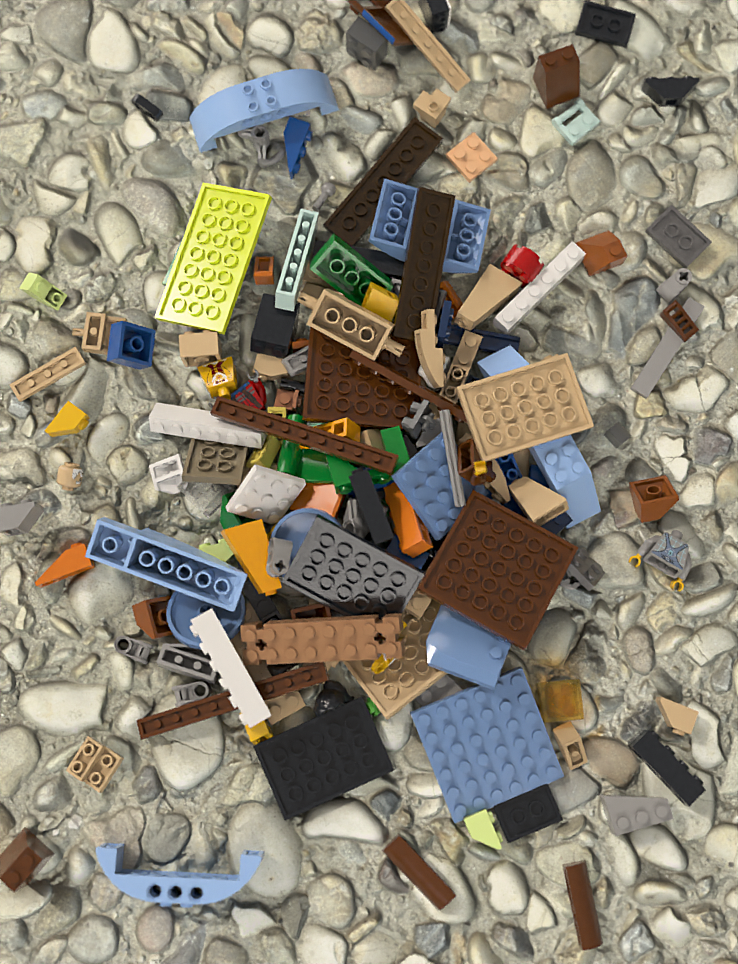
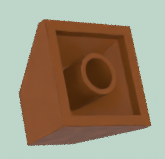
M609 230L575 243L586 253L582 262L589 277L619 266L627 258L620 239Z
M666 475L629 482L634 509L641 523L661 519L679 500L678 494Z
M172 595L147 599L132 606L136 625L152 639L173 635L166 616L168 602Z

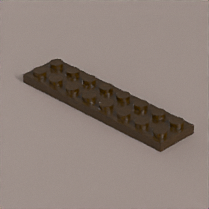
M414 117L326 220L323 227L331 234L337 235L349 246H355L373 225L384 179L407 185L443 142V138Z
M423 187L417 189L392 337L415 342L414 331L422 329L421 311L434 309L435 314L455 195Z

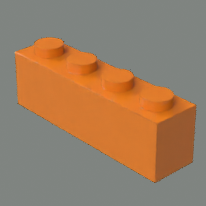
M395 482L385 487V501L389 505V515L395 524L394 531L400 541L399 548L404 554L415 558L433 547L427 527Z

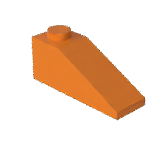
M82 542L72 544L71 548L65 550L39 577L35 585L42 588L95 568L94 560L85 557L88 545L82 544Z

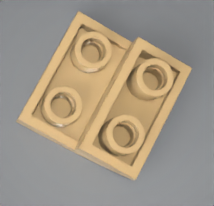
M87 736L66 771L99 793H103L124 758L90 736Z

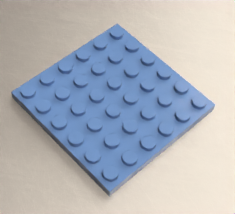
M521 666L501 674L495 690L476 684L410 712L454 823L462 821L464 817L480 810L490 809L499 803L564 777Z

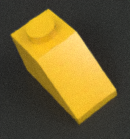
M67 401L44 431L51 437L79 433L88 426L90 417Z

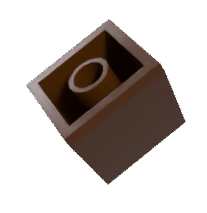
M573 44L538 56L532 79L546 109L580 97V59Z
M24 827L0 855V880L15 893L28 886L55 853L30 830Z

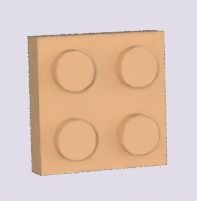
M475 132L446 153L447 159L469 183L497 162L498 159Z

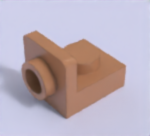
M277 389L274 407H286L287 411L297 412V407H301L303 396H300L299 390L292 392Z

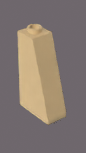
M489 264L457 312L454 322L461 328L471 331L514 297L522 282Z

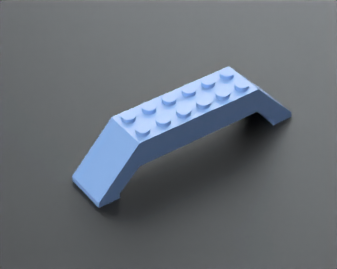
M511 345L477 362L484 378L530 365ZM571 435L528 448L550 489L567 500L569 509L565 512L573 521L566 526V529L601 512L591 471Z

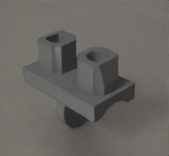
M425 399L422 403L413 402L410 407V413L415 415L414 418L404 417L401 422L402 428L410 432L411 437L417 439L421 430L426 432L428 428L434 429L436 426V422L433 419L435 415L429 407L430 402Z

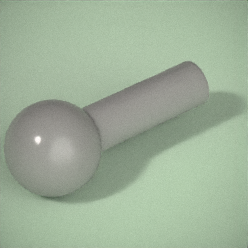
M326 182L322 185V193L312 207L315 212L320 210L328 197L335 194L336 188L333 183Z

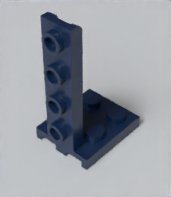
M444 300L437 334L438 341L435 348H443L444 344L459 346L463 334L467 330L457 325H451L454 309L451 308L452 301ZM479 329L469 331L483 337L478 350L496 353L509 345L517 352L519 350L520 337Z

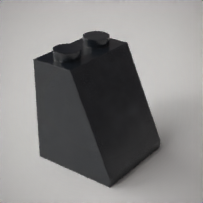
M263 293L251 336L250 351L282 359L288 357L298 329L300 303L296 302L294 311L275 308V295Z

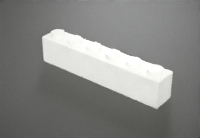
M572 241L536 276L533 282H530L494 317L492 324L502 334L508 335L583 261L586 253Z
M156 403L149 415L151 432L262 449L268 435L211 415V411Z
M213 609L190 620L193 624L189 626L195 637L199 635L202 643L199 644L204 654L209 653L212 659L209 662L214 672L219 671L222 677L219 681L223 689H229L232 695L229 699L233 707H239L242 714L238 716L243 725L246 726L248 724L251 728L270 717L271 714Z

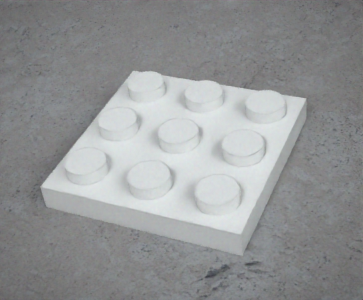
M254 464L226 505L227 512L255 520L262 519L263 522L275 525L281 520L300 494L306 482L302 478Z

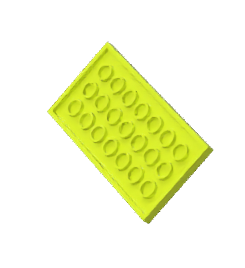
M209 183L202 184L155 314L157 320L201 330H210L225 335L272 200L270 194Z

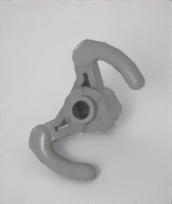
M258 125L253 130L244 129L238 131V135L241 138L249 139L258 152L257 162L263 168L276 164L286 153V149L282 147L274 157L266 159V148L269 146L270 138L269 132L264 126Z

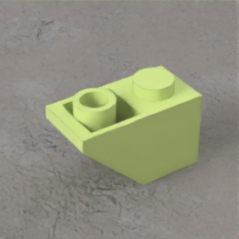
M33 273L27 274L19 288L32 298L56 311L60 309L67 297V294L40 275Z
M483 809L463 818L472 839L498 850L502 849L500 843L503 842L499 830L495 831L492 825L495 823L491 811L487 812L486 809Z

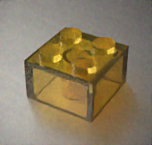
M580 679L537 683L539 709L543 723L584 719Z

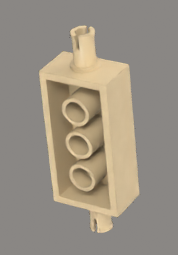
M328 288L323 290L319 299L306 294L304 291L301 293L300 297L302 298H299L297 302L312 309L307 325L374 361L378 359L381 351L384 349L398 357L401 356L405 346L390 339V334L395 324Z

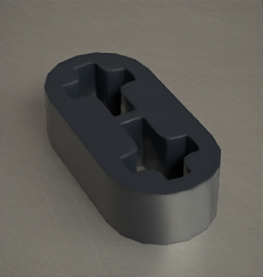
M136 93L131 99V103L138 110L155 122H158L163 116V112L142 95Z

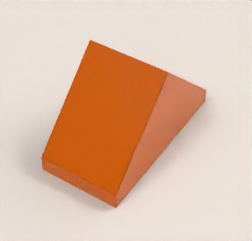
M274 256L255 257L253 275L256 285H274Z

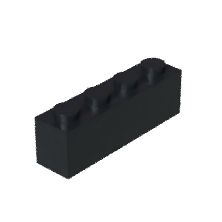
M644 730L628 747L683 805L690 807L706 791L702 786L704 784L697 775L692 776L688 771V765L682 760L678 761L673 756L675 752L668 745L664 746L659 741L661 737L654 730Z

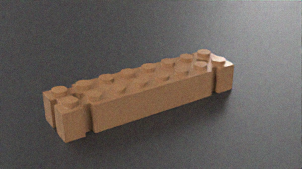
M402 613L386 614L382 619H379V615L270 620L264 626H262V621L246 622L240 626L241 641L247 643V647L242 650L244 666L260 665L265 660H267V665L378 659L382 654H385L386 659L402 658L405 655L404 637H399V634L404 629ZM380 633H382V636H386L384 640L378 636Z

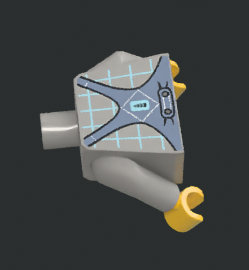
M673 530L671 534L664 532L662 536L655 535L645 540L637 550V555L630 557L628 561L629 563L632 558H636L638 564L635 567H638L641 563L640 559L644 557V562L674 579L677 578V580L670 582L671 589L674 588L675 583H679L677 591L683 590L684 584L682 581L686 579L692 567L690 554L688 553L689 546L681 540L683 534L678 530Z

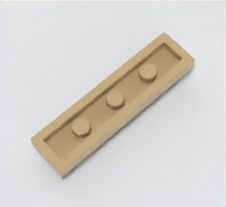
M74 347L9 385L17 399L22 402L86 365V362L78 349Z

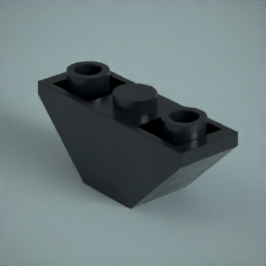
M673 76L666 78L649 77L644 79L641 91L660 107H678L695 90L700 80L699 77L693 78L692 76L675 78Z

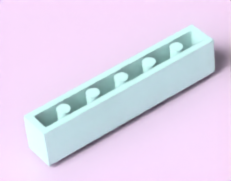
M300 209L277 286L275 308L294 311L318 228L319 212Z

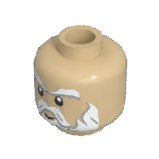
M64 462V465H60L58 468L56 482L62 486L63 490L73 491L74 488L81 486L84 471L80 468V464Z

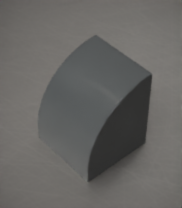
M617 422L604 434L616 449L632 436L620 422Z

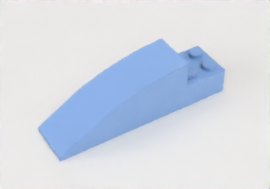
M106 517L97 519L85 557L232 612H235L248 575L226 562L149 528L139 530Z

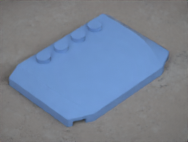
M441 604L426 640L428 666L495 690L511 643Z

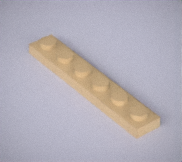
M392 0L385 6V10L455 93L471 80L404 0Z

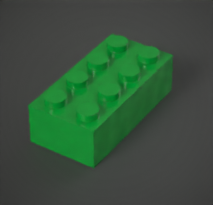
M335 234L330 237L310 261V270L338 292L344 294L347 299L360 306L363 303L370 282L388 291L393 288L392 280Z

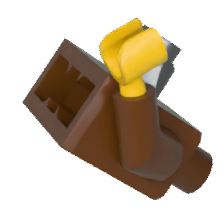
M473 438L457 445L459 476L474 486H481L485 482L491 483L495 480L496 473L493 472L492 460L487 462L485 460L481 461Z

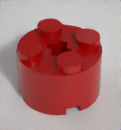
M515 244L505 256L500 266L503 272L522 282L521 288H525L541 272L544 263L540 264V257L531 249L525 246L517 248L518 244Z

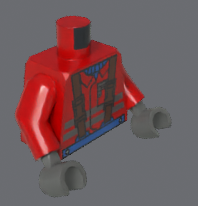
M253 368L255 375L249 376V373L246 372V376L250 380L230 394V400L265 411L264 405L267 403L266 389L261 379L258 378V371ZM209 402L208 405L212 408L213 404Z

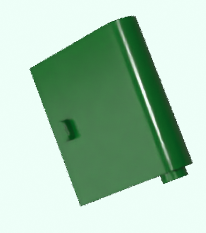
M291 414L287 417V419L311 427L325 424L307 423L305 420H302V416L299 414ZM286 440L282 441L276 471L302 478L306 483L333 484L325 453L313 449H301L298 444Z

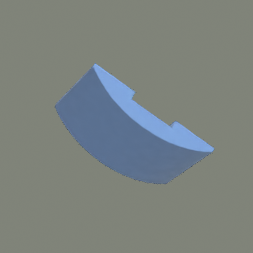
M384 179L369 242L388 255L405 262L418 188ZM455 200L442 272L477 273L479 271L491 212L490 209Z

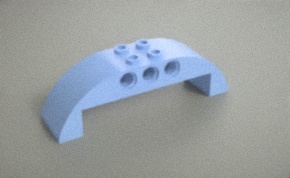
M292 69L269 74L221 90L201 102L194 109L189 119L199 151L202 153L218 148L215 138L316 107H319L321 116L338 111L339 108L329 78L325 73L312 69Z
M103 843L96 847V855L104 873L117 888L131 897L143 901L159 902L160 906L166 907L172 906V903H178L180 907L189 908L193 907V904H208L230 897L251 879L264 857V851L244 850L240 856L239 875L122 869L124 844ZM155 885L160 886L161 892L156 890ZM175 886H179L182 889V893L177 892ZM195 887H200L203 894L197 893Z

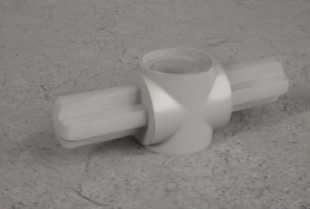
M349 500L347 503L349 519L344 521L342 527L365 539L368 534V525L363 521V518L359 517L358 500Z

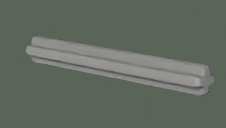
M441 410L439 414L454 503L456 507H463L466 503L462 479L458 475V456L450 410Z

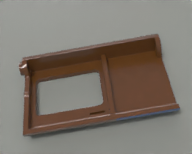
M346 0L350 4L349 8L356 15H362L393 46L414 44L385 10V6L392 0H370L375 6L363 7L357 0Z

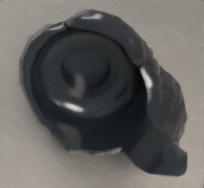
M334 680L326 681L323 690L315 699L314 713L317 717H321L326 711H332L339 705L345 706V703L353 701L355 697L350 696L340 682Z

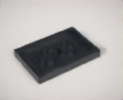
M584 0L575 35L627 48L636 13Z
M547 783L493 807L507 843H511L563 820Z

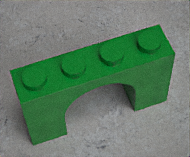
M400 426L380 430L384 451L399 456L393 474L410 460ZM325 454L335 493H350L354 489L349 476L352 475L351 471L357 468L352 466L349 461ZM373 469L368 470L373 485H382L393 480L391 475Z

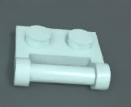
M578 98L574 105L559 117L553 118L551 123L569 144L573 146L598 126L600 120L588 109L585 102ZM578 110L582 113L567 126L563 125V122Z

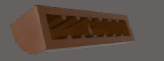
M399 833L381 850L438 911L456 897L455 892Z
M586 860L562 864L579 947L582 951L597 948L603 944Z

